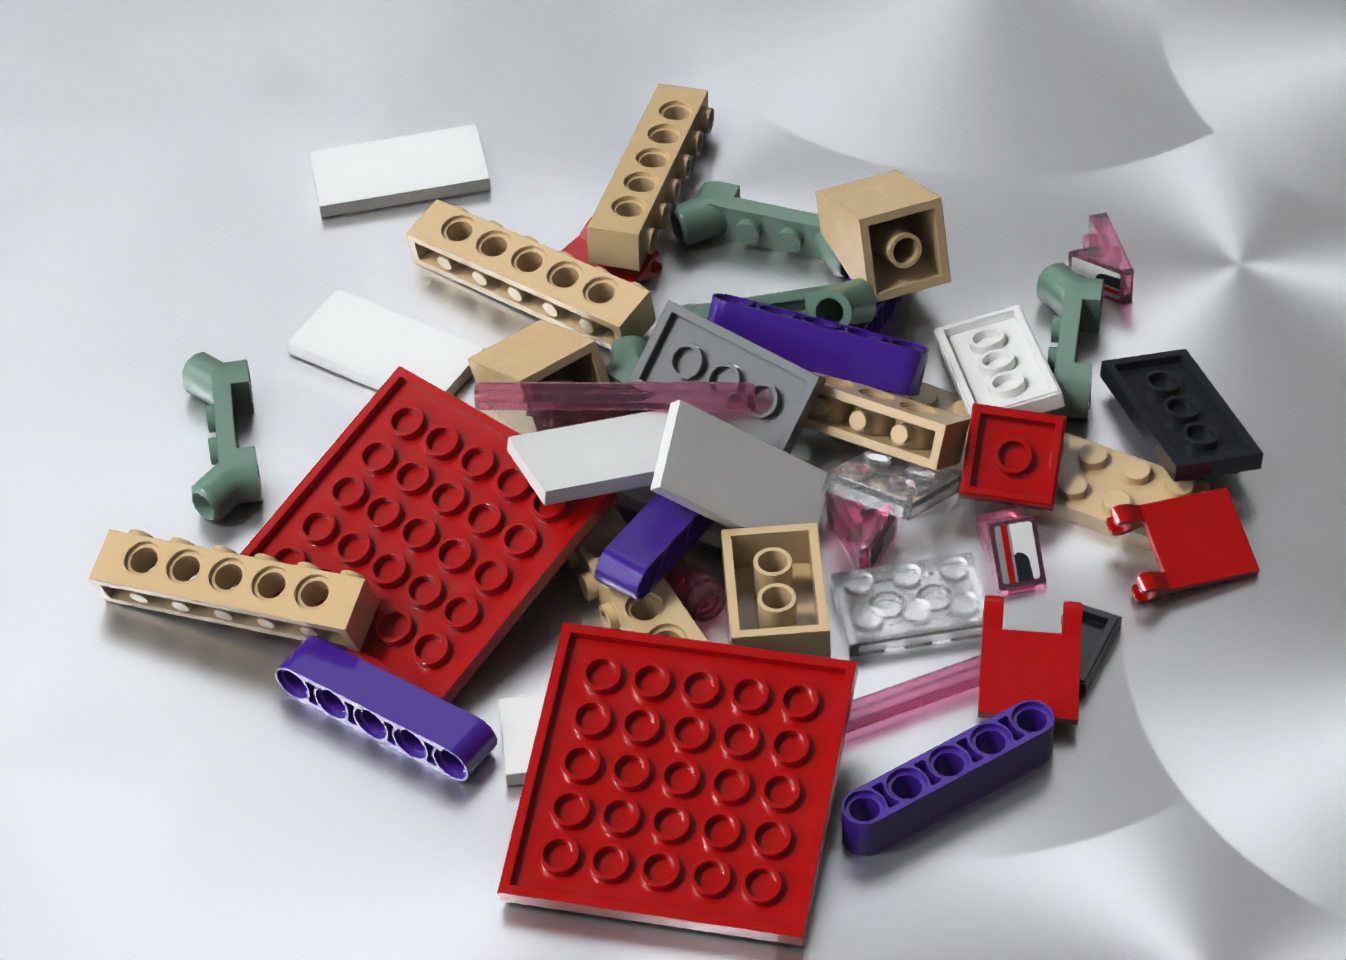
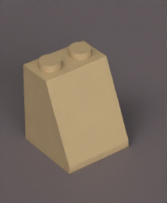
M897 170L815 191L822 236L851 280L862 278L871 285L876 297V303L951 282L942 198Z
M541 319L468 358L481 398L513 430L520 434L621 416L620 410L545 400V397H542L544 381H571L612 387L596 340Z

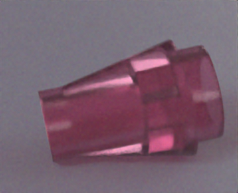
M680 559L665 575V580L693 620L700 622L710 621L723 610L726 597L721 582L691 566L686 560Z

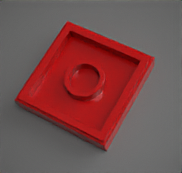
M973 403L959 498L1053 512L1067 416Z

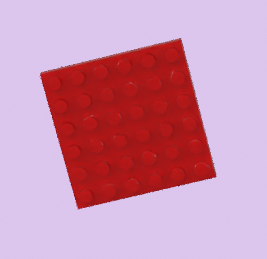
M398 366L240 555L254 557L255 554L261 553L272 556L282 563L297 565L299 562H308L320 567L323 571L340 574L342 570H350L364 576L380 602L361 651L343 650L451 703L618 495L614 492L545 506L507 451L508 437L521 435L520 433L405 368ZM326 599L320 601L316 606L321 605Z
M563 622L497 891L499 900L804 946L858 675L857 662Z

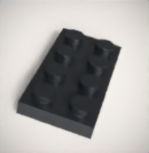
M1187 349L1102 361L1101 379L1174 482L1193 481L1198 478L1237 474L1243 471L1261 469L1264 453Z

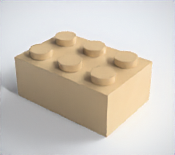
M817 522L722 529L723 574L730 645L831 658L830 626Z

